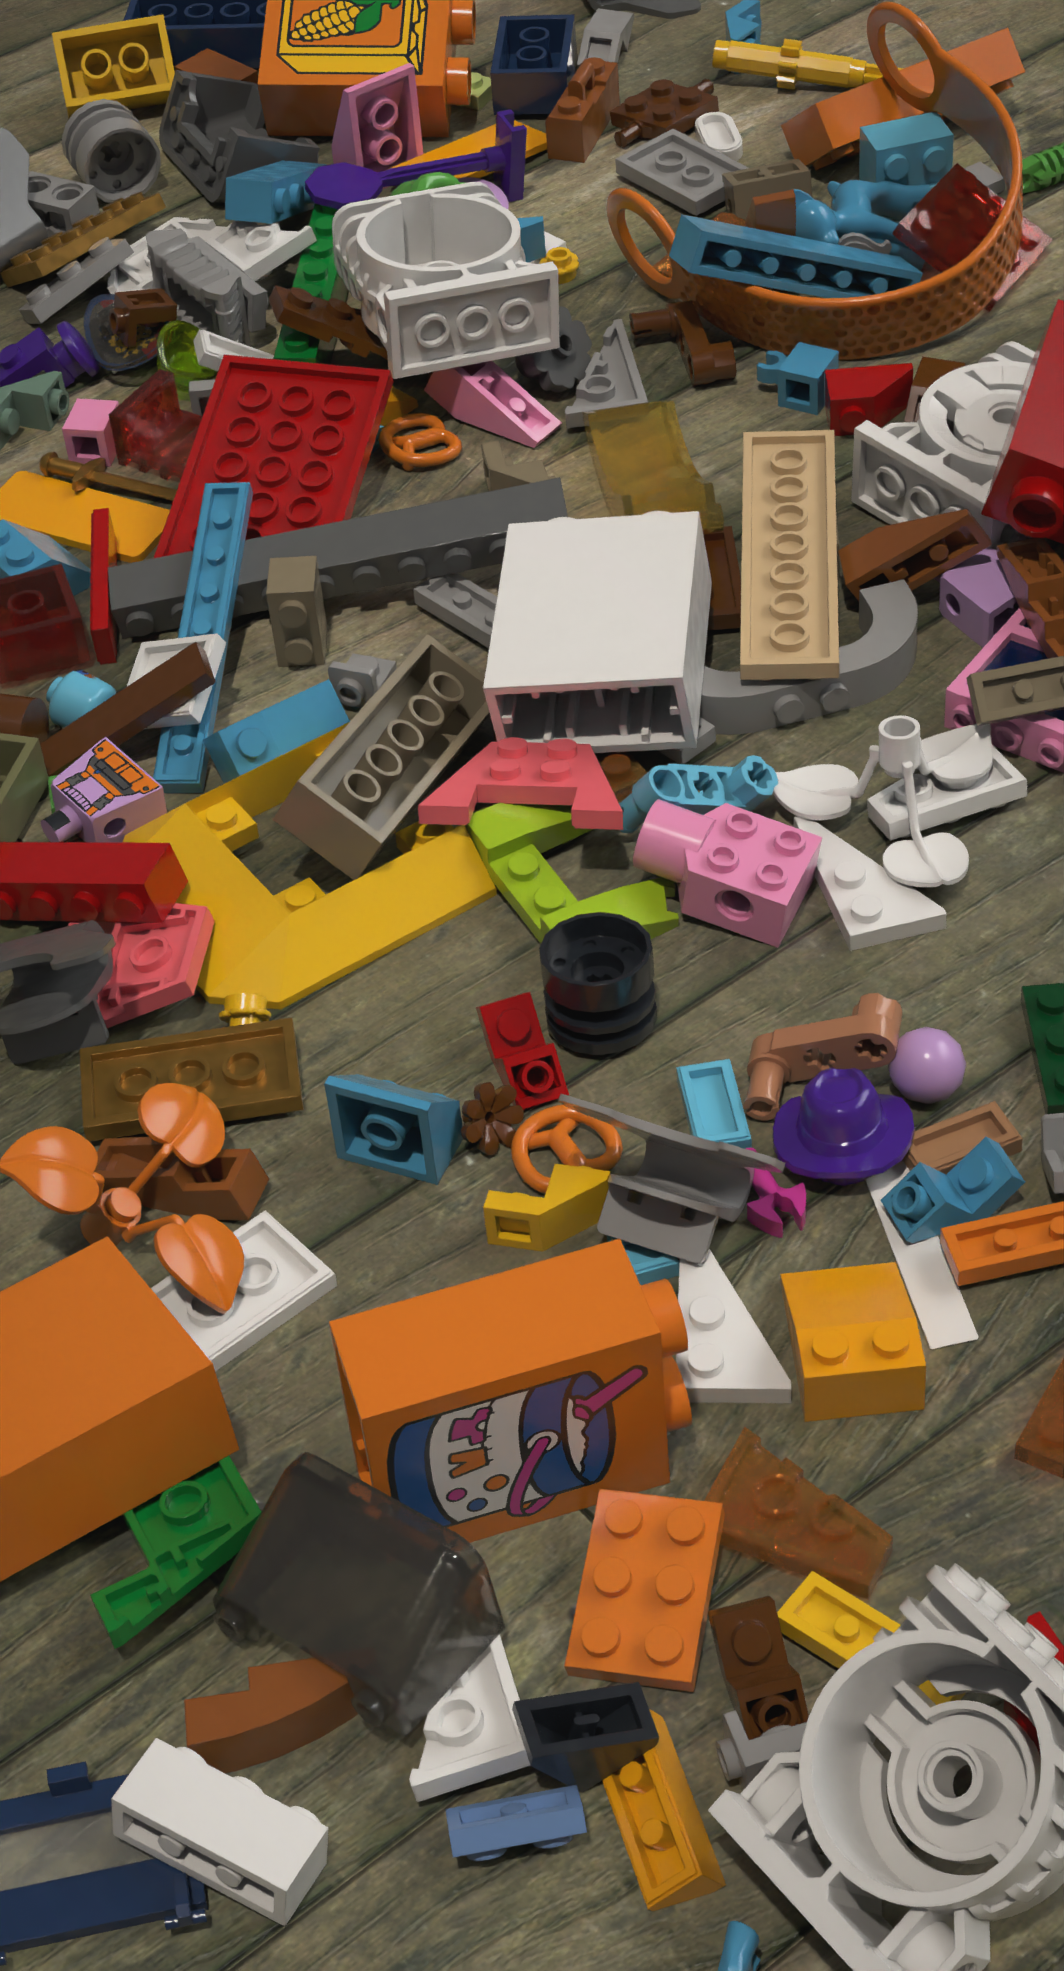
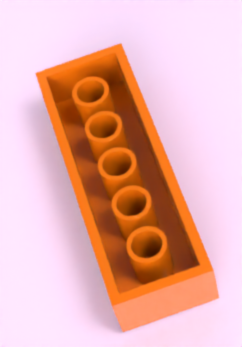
M1008 27L947 51L975 72L996 95L1013 88L1012 80L1025 73ZM929 59L899 70L919 90L927 93L933 92L934 74ZM883 76L815 103L782 124L781 128L794 159H799L806 167L813 165L815 171L834 164L839 158L844 156L850 158L860 154V127L925 114L927 112L920 111L904 101ZM937 112L942 120L947 119L942 113Z

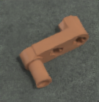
M869 993L860 997L859 1003L853 1008L852 1016L776 1029L774 1032L757 1036L753 1040L747 1066L750 1083L743 1108L747 1109L746 1114L761 1121L774 1119L780 1107L779 1100L782 1085L786 1082L813 1079L819 1072L829 1068L866 1070L889 1064L894 1060L897 1051L903 1015L901 1005L896 1000L886 998L879 993Z

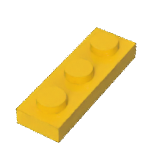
M811 1571L777 1612L781 1632L838 1669L860 1650L875 1642L873 1637L881 1628L894 1633L901 1626L814 1571ZM929 1680L918 1686L936 1705L948 1701L961 1700L966 1694H956L949 1697L943 1696Z

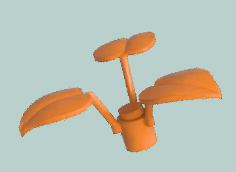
M162 1083L151 1087L142 1096L137 1109L140 1125L151 1139L163 1144V1146L128 1188H111L102 1194L105 1179L101 1174L94 1172L98 1162L96 1149L82 1135L64 1127L50 1126L29 1132L12 1144L0 1158V1172L15 1180L42 1205L66 1215H78L86 1211L81 1219L80 1228L84 1238L90 1244L108 1236L114 1245L117 1246L123 1239L125 1242L131 1243L137 1236L158 1230L154 1235V1248L165 1269L191 1294L217 1312L224 1315L231 1308L244 1270V1254L239 1240L225 1224L204 1214L193 1215L185 1223L179 1215L172 1214L136 1225L141 1218V1201L137 1193L171 1152L186 1165L198 1168L211 1162L221 1151L225 1139L224 1121L217 1106L204 1093L198 1092L194 1087L182 1084Z

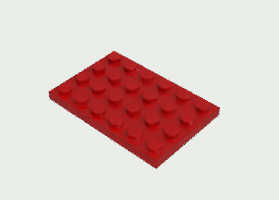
M224 355L154 558L193 551L205 483L250 482L253 497L245 540L351 519L394 382L391 370Z

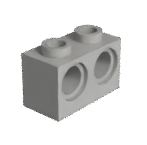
M29 171L28 203L44 223L48 237L61 231L64 233L73 228V223L93 214L95 216L100 213L95 186Z

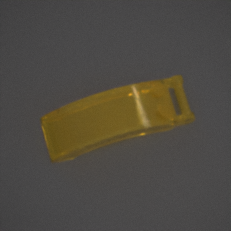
M662 400L582 412L595 472L611 517L642 515L651 511H666L670 513L699 511L702 530L707 529L709 533L724 530L721 504L715 501L712 482L700 476L690 458L678 422L674 401Z

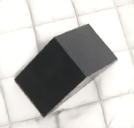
M639 1682L514 1701L512 1707L530 1766L569 1786L577 1785L578 1791L582 1793L655 1747L659 1740L657 1729Z

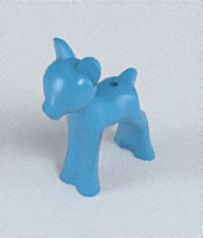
M849 180L841 184L836 181H830L827 189L832 197L831 208L822 201L815 200L808 193L799 189H793L796 196V237L838 245L839 238L853 232L863 234L876 243H883L885 240H889L892 245L889 255L903 258L919 271L923 268L926 256L935 242L936 230L916 228L914 226L928 198L930 184L903 185L888 181L873 183L862 180ZM884 217L894 219V220H896V221H898V222H894V221L889 220V219H886V218H884Z

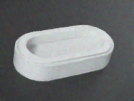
M709 112L696 119L695 137L698 142L735 161L742 157V138L732 117L722 112Z

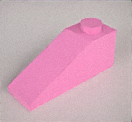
M493 361L435 371L432 373L424 389L454 418L532 448L538 446L559 429L562 424L561 421Z

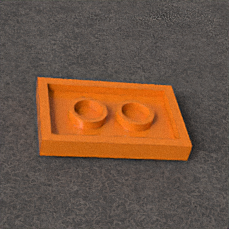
M599 1489L564 1665L568 1676L627 1684L639 1682L642 1686L694 1692L725 1517L723 1503Z

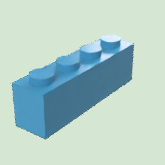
M282 160L227 177L225 220L272 224L313 209L315 203L305 190V181L317 167L327 164Z

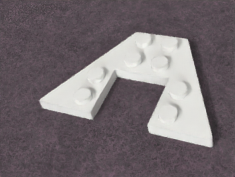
M173 217L155 229L176 230L181 228L186 232L188 239L199 236L254 281L265 279L271 274L273 269L317 241L310 226H305L299 232L282 231L279 225L274 223L257 225L256 222L233 221L227 227L216 226L213 219L190 220L189 218ZM146 236L130 245L134 253L109 271L111 275L108 278V290L111 294V299H114L115 292L153 289L151 265L147 257ZM177 318L176 321H169L173 328L172 335L182 330ZM107 356L105 357L109 366L116 367L127 366L139 358L132 357L130 360L123 362V358L116 361L111 360L112 358Z

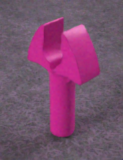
M751 1147L745 1148V1149H748V1150L757 1152L756 1149H754V1148H751ZM754 1168L752 1186L760 1198L759 1200L747 1203V1219L760 1230L775 1237L783 1238V1222L774 1211V1208L778 1207L781 1211L790 1213L800 1231H802L806 1222V1188L804 1183L786 1189L778 1185L770 1171Z

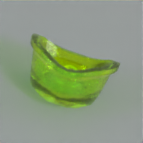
M174 320L163 326L158 335L156 344L157 369L159 376L167 385L175 390L189 393L190 381L213 380L217 376L218 371L198 365L193 341L200 328L185 321Z

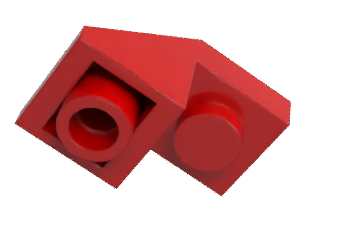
M530 992L476 1007L488 1051L503 1085H511L516 1089L517 1096L512 1102L513 1105H519L522 1109H526L558 1099L560 1094L569 1095L554 1043H545Z

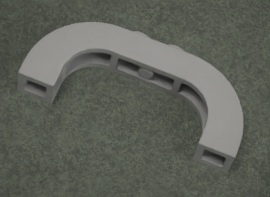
M902 579L859 590V628L864 636L851 644L839 647V678L818 680H740V671H719L704 666L699 717L713 724L716 734H747L854 708L875 701L888 694L905 680L913 668L916 659L918 609L911 589L905 580Z

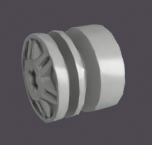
M101 99L88 102L77 109L65 124L61 138L63 154L72 168L82 178L83 182L95 186L96 196L104 202L111 203L120 198L125 199L141 191L145 194L157 180L161 167L160 150L152 136L139 123L138 119L134 117L133 113L118 101Z

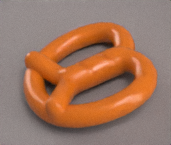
M413 413L396 418L386 424L379 434V444L383 452L394 461L402 464L403 469L406 471H411L414 467H428L447 463L455 459L462 450V442L458 436L446 430L444 423L438 417L427 413ZM424 426L429 428L405 436H394L396 433L411 427ZM440 443L449 446L432 453H415L416 450Z
M565 1105L552 1106L530 1116L516 1130L511 1145L512 1160L520 1177L531 1188L545 1194L551 1177H546L536 1170L530 1161L528 1150L549 1146L563 1165L587 1166L606 1171L615 1167L621 1159L623 1151L621 1137L613 1125L574 1111ZM559 1122L553 1129L538 1132L548 1125ZM580 1123L585 1124L600 1135L606 1145V1151L597 1158L587 1159L569 1134Z

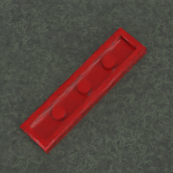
M109 508L94 509L93 513H91L90 633L97 661L100 662V665L117 663V623L111 611L108 568L117 566V541Z

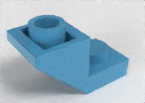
M743 0L725 12L726 41L732 40L761 44L762 21L760 18L759 0Z
M985 1137L947 1174L919 1162L881 1199V1202L905 1240L915 1243L940 1235V1228L990 1217L1025 1181L1001 1145Z

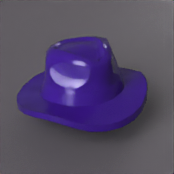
M829 1068L819 1072L805 1086L802 1096L789 1099L776 1113L772 1133L773 1149L778 1160L784 1162L785 1166L793 1173L820 1179L823 1182L846 1186L862 1182L873 1175L884 1173L902 1161L911 1147L915 1129L913 1113L902 1097L878 1094L869 1079L859 1069Z

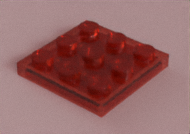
M956 163L898 223L892 234L942 273L965 259L983 241L998 219L1006 200L999 197L979 181L973 173ZM1024 216L1022 235L1016 259L1003 285L986 305L985 309L988 312L997 305L1053 241L1039 226Z

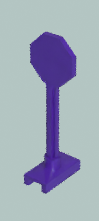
M511 109L499 111L496 116L495 146L482 148L478 153L395 167L380 172L345 162L320 166L305 181V190L315 204L339 210L342 206L349 203L376 199L382 192L383 187L399 186L404 182L418 179L422 174L442 172L454 176L484 170L486 173L494 171L493 182L504 192L508 202L523 200L527 128L524 125L514 127V112Z

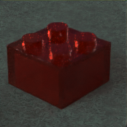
M62 563L0 579V684L24 680L30 676L57 669H67L76 664L91 661L82 619Z

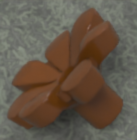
M491 1082L476 1085L474 1088L475 1099L465 1101L462 1106V1119L465 1123L461 1129L463 1139L470 1143H475L479 1140L480 1151L487 1155L496 1154L499 1143L511 1148L516 1130L510 1126L511 1124L521 1123L524 1118L521 1106H510L517 1096L516 1089L511 1085H502L495 1090Z

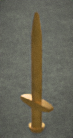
M48 452L41 457L39 462V468L43 475L50 478L54 475L72 479V490L75 491L83 490L95 482L169 500H174L177 492L176 489L104 472L105 458L101 457L83 464L58 458L56 452Z

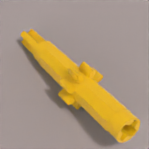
M784 38L783 46L781 47L732 40H716L713 52V68L777 78L778 88L795 90L796 82L798 81L856 88L883 77L876 64H869L866 60L853 59V57L803 51L802 41Z

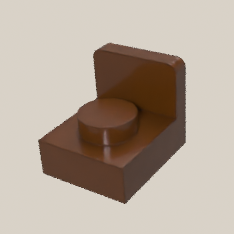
M162 288L115 292L114 308L110 309L109 312L110 328L113 334H116L126 347H136L137 324L145 327H156L161 325L162 322L176 321L177 304Z

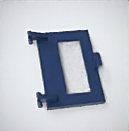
M86 1761L47 1769L50 1791L0 1801V1966L7 1965L6 1953L164 1920L166 1931L207 1922L206 1910H208L204 1883L113 1835L111 1798L129 1774L91 1782Z

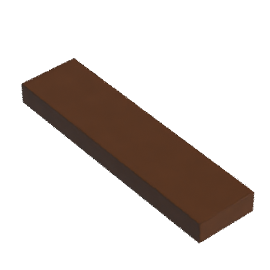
M194 642L40 743L48 776L61 774L105 737L118 747L213 685L215 679L206 651L197 642Z

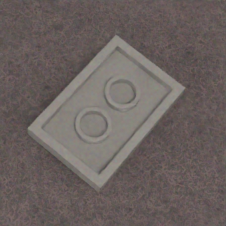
M671 129L615 159L617 174L695 216L705 213L710 208L725 201L724 183L722 182L723 173L748 169V167L675 129Z

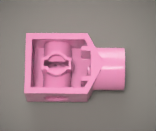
M658 799L650 808L640 830L633 856V866L676 882L681 913L778 948L814 880L822 837L728 803L702 815Z

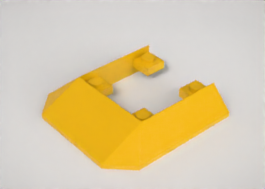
M348 723L182 804L131 831L123 839V842L170 843L188 879L187 885L175 903L207 906L215 920L196 985L197 991L209 1004L224 1005V998L228 995L251 993L266 997L267 1009L281 1010L497 895L496 886L492 882L465 825H459L454 828L452 825L419 824L418 821L396 832L397 848L403 855L328 894H325L309 877L273 896L232 853V851L259 838L257 823L252 818L283 803L300 777Z

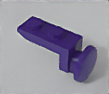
M63 321L57 324L62 340L55 345L38 327L16 344H10L1 350L0 387L32 378L44 370L46 373L52 371L61 372L64 387L66 388L75 381L74 379L85 371L90 376L95 377L100 372V366L85 338L74 326Z

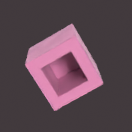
M77 398L62 427L67 455L70 461L85 464L101 457L105 458V466L111 467L125 438L118 401Z

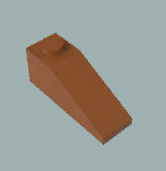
M963 509L878 527L838 550L845 585L859 601V590L902 579L905 580L912 591L988 548L992 543L989 536L969 510Z

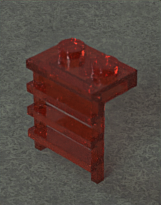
M159 369L109 413L118 464L126 467L130 462L138 464L139 471L147 473L151 469L159 471L160 478L168 480L172 475L179 477L181 480L186 466L185 463L188 460L203 417L180 409L174 373Z

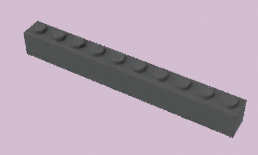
M561 478L245 540L232 618L269 610L266 590L270 558L317 556L323 600L502 564L509 524L542 522L558 517H568ZM193 551L108 568L111 611L123 639L180 628Z

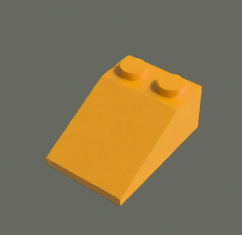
M896 1262L780 1274L804 1422L925 1409L926 1362L917 1319Z

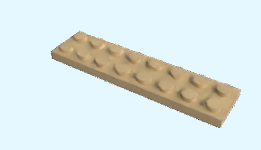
M834 430L743 432L740 680H818L839 678Z

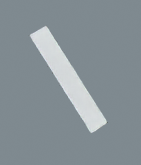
M902 1160L884 1173L865 1179L930 1349L977 1340L978 1334L945 1257L939 1237L934 1236L915 1243L906 1241L881 1202V1199L910 1170Z

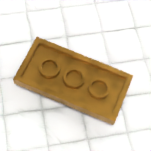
M142 191L125 199L115 200L102 208L103 212L95 216L93 214L73 223L72 229L64 233L62 231L44 239L41 241L42 246L34 250L28 249L12 257L10 261L13 266L2 271L0 274L7 288L43 277L88 252V249L105 237L111 239L166 208L160 193L144 197Z
M292 1018L80 1048L83 1129L88 1141L145 1133L138 1118L137 1109L139 1102L151 1087L162 1083L182 1084L194 1087L198 1092L204 1093L217 1106L224 1122L304 1110Z

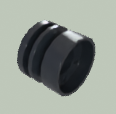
M604 912L576 915L559 922L545 934L539 947L544 986L548 1032L560 1045L570 1050L592 1055L622 1052L643 1041L652 1032L657 1020L656 991L653 982V947L650 934L638 922L620 914Z

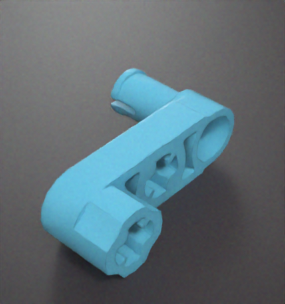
M755 755L747 756L735 767L670 763L655 766L633 785L632 793L619 803L622 811H624L623 830L620 831L629 834L639 828L650 808L658 799L702 815L725 803L751 812L772 795L774 787L778 784L777 774L774 768L766 764L761 757Z

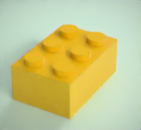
M164 15L52 33L69 119L77 109L86 103L101 99L118 101L129 110L167 103L175 71Z

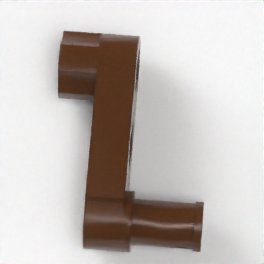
M692 300L666 304V309L629 314L633 340L669 334L671 338L675 337L692 386L735 379L737 370L731 341L709 344Z

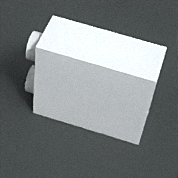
M651 511L642 515L587 519L558 517L549 521L512 523L508 525L483 685L497 742L509 737H518L533 743H548L554 739L564 738L571 739L577 744H590L594 753L697 748L712 587L699 511L677 513Z

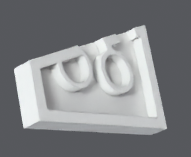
M993 745L992 767L987 774L979 779L962 783H946L936 779L932 773L928 775L913 774L920 831L943 823L956 822L962 817L989 808H999L1008 802L1026 797L1027 779ZM904 778L867 799L868 817L890 841L911 836Z

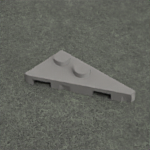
M622 319L613 320V324L607 328L603 335L601 351L594 353L585 370V378L579 382L576 388V400L573 406L566 407L565 421L567 429L615 421L628 422L635 418L649 416L647 396Z

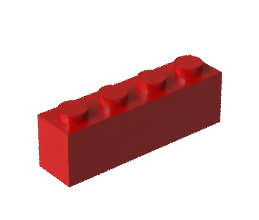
M0 842V920L76 922L93 920L96 922L163 923L188 883V879L170 843Z

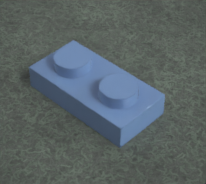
M577 1785L445 1809L453 1857L467 1855L468 1859L474 1861L493 1859L503 1855L507 1847L533 1843L538 1848H554L569 1843L573 1839V1835L587 1833L583 1806Z

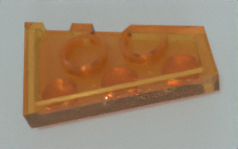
M745 1426L704 1500L723 1503L725 1517L720 1540L721 1545L806 1577L811 1571H814L846 1592L869 1600L892 1553L893 1536L838 1495H827L803 1477V1469L787 1457L782 1461L762 1447L761 1438Z

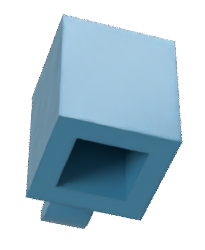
M802 342L797 343L788 357L779 351H767L766 364H757V380L766 384H778V406L818 415L825 406V370L839 368V351Z

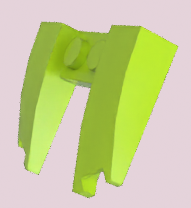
M497 803L474 812L470 823L465 825L492 882L540 944L545 934L559 922L576 915L596 912L620 914L638 922L650 934L651 939L679 927L678 913L667 911L666 897L675 896L674 881L663 877L618 887L580 901L575 898L540 854L593 830L575 829L572 826V805Z

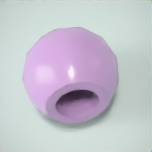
M930 1027L912 1030L898 1039L895 1058L888 1064L894 1086L908 1100L924 1104L948 1099L962 1084L966 1068L961 1045L946 1031Z

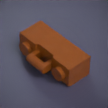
M592 57L584 59L545 121L548 159L585 163L611 120L610 111L620 105L618 63Z

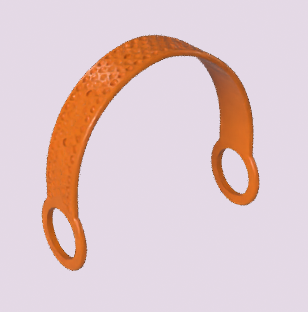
M882 2L877 4L869 13L867 37L873 58L888 84L912 107L927 113L940 112L972 136L991 157L1000 171L1008 190L1006 202L994 226L983 241L965 259L936 276L893 291L849 298L804 297L780 293L752 284L689 273L669 256L675 237L671 226L646 198L631 189L618 188L610 193L607 199V217L613 236L623 255L635 272L652 289L671 299H681L683 302L692 300L700 316L742 341L769 351H779L785 355H789L797 343L802 342L839 351V360L864 359L898 353L932 342L965 325L986 307L1006 280L1016 259L1023 224L1022 152L1014 123L995 92L969 67L942 49L932 31L915 13L901 4ZM888 22L898 24L906 29L923 48L934 74V89L932 93L921 91L913 86L895 65L885 39V27ZM625 209L638 214L657 234L669 256L673 272L672 278L665 277L656 271L640 253L627 228Z

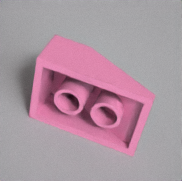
M405 64L343 90L331 145L334 164L345 162L380 172L423 154L413 64Z

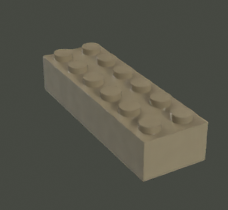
M427 634L300 777L273 820L353 880L359 878L489 717L490 713L483 690L485 676Z

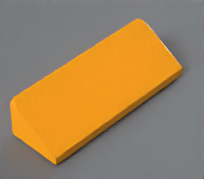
M649 1709L659 1735L657 1745L603 1779L602 1782L647 1909L656 1911L714 1893L726 1886L666 1723L661 1715Z

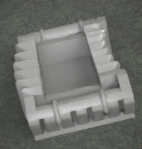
M181 228L148 232L146 234L147 257L150 260L153 277L152 288H162L177 304V319L183 329L184 338H191L192 345L194 346L193 341L200 329L251 347L241 276L236 272L229 275V270H222L221 266L216 267L215 261L209 263L208 256L202 257L201 249H196L194 242L188 244L187 234Z

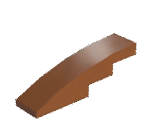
M1032 538L996 545L997 556L1011 590L1048 659L1064 656V562L1044 538Z

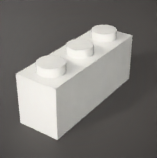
M155 1738L111 1798L114 1836L183 1873H187V1875L284 1927L327 1864L328 1827L321 1824L313 1813L299 1806L288 1807L265 1795L251 1780L241 1776L231 1777L208 1765L195 1751L186 1747L175 1748L158 1738Z

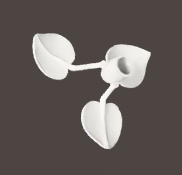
M892 716L884 719L879 724V746H870V757L859 782L854 772L844 766L834 764L812 765L787 772H776L778 784L774 787L773 795L777 801L792 814L810 820H828L847 814L851 810V798L863 796L878 762L888 776L904 778L910 832L913 840L897 841L885 850L883 854L884 870L889 877L904 885L915 887H938L941 884L952 885L962 880L968 871V851L965 845L950 833L941 832L922 837L913 773L916 768L919 769L922 775L932 773L936 779L946 783L968 782L984 776L989 772L993 763L991 725L977 726V724H973L921 740L920 724L917 720L908 716Z

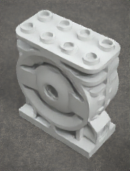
M468 182L353 202L342 206L334 215L332 235L336 271L343 279V283L351 295L361 301V314L365 325L379 337L386 348L388 370H391L393 379L560 348L558 268L553 261L541 264L526 262L524 249L521 246L519 221L512 212L501 205L486 184L482 182Z
M1013 341L1006 342L995 353H989L982 357L978 363L955 369L937 379L926 390L921 399L917 422L890 423L880 428L866 420L855 427L851 501L890 525L968 509L991 539L992 545L989 547L996 550V545L1032 538L1019 533L1007 523L982 515L981 512L1035 352Z
M956 1563L948 1571L938 1565H934L926 1574L927 1579L934 1585L926 1597L920 1602L907 1596L899 1605V1609L907 1618L894 1633L881 1628L873 1637L875 1642L852 1656L834 1673L812 1708L804 1730L800 1752L775 1753L741 1794L725 1790L708 1809L711 1815L853 1971H982L991 1961L990 1921L1012 1917L1029 1910L1048 1898L1064 1883V1664L1054 1658L1059 1650L1047 1637L1031 1624L1026 1623L1023 1625L1006 1611L1011 1604L1002 1594L981 1577L976 1580ZM929 1680L939 1693L946 1697L962 1693H983L1008 1701L1023 1712L1035 1726L1039 1740L1040 1755L1034 1742L1025 1730L1005 1713L986 1704L969 1700L948 1701L936 1705L918 1686ZM876 1737L892 1752L889 1763L873 1745ZM969 1764L972 1771L971 1785L966 1793L956 1797L953 1789L954 1777L960 1768ZM887 1794L892 1813L901 1830L923 1851L960 1864H980L995 1859L999 1863L986 1873L976 1875H954L941 1872L929 1866L909 1849L899 1835L889 1811ZM818 1845L821 1847L825 1855L819 1854L821 1850L818 1848ZM882 1900L911 1908L894 1928L882 1917Z

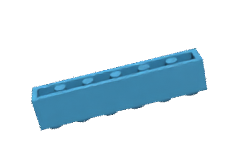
M681 214L669 254L674 261L689 273L823 298H849L893 291L919 283L923 274L899 256Z

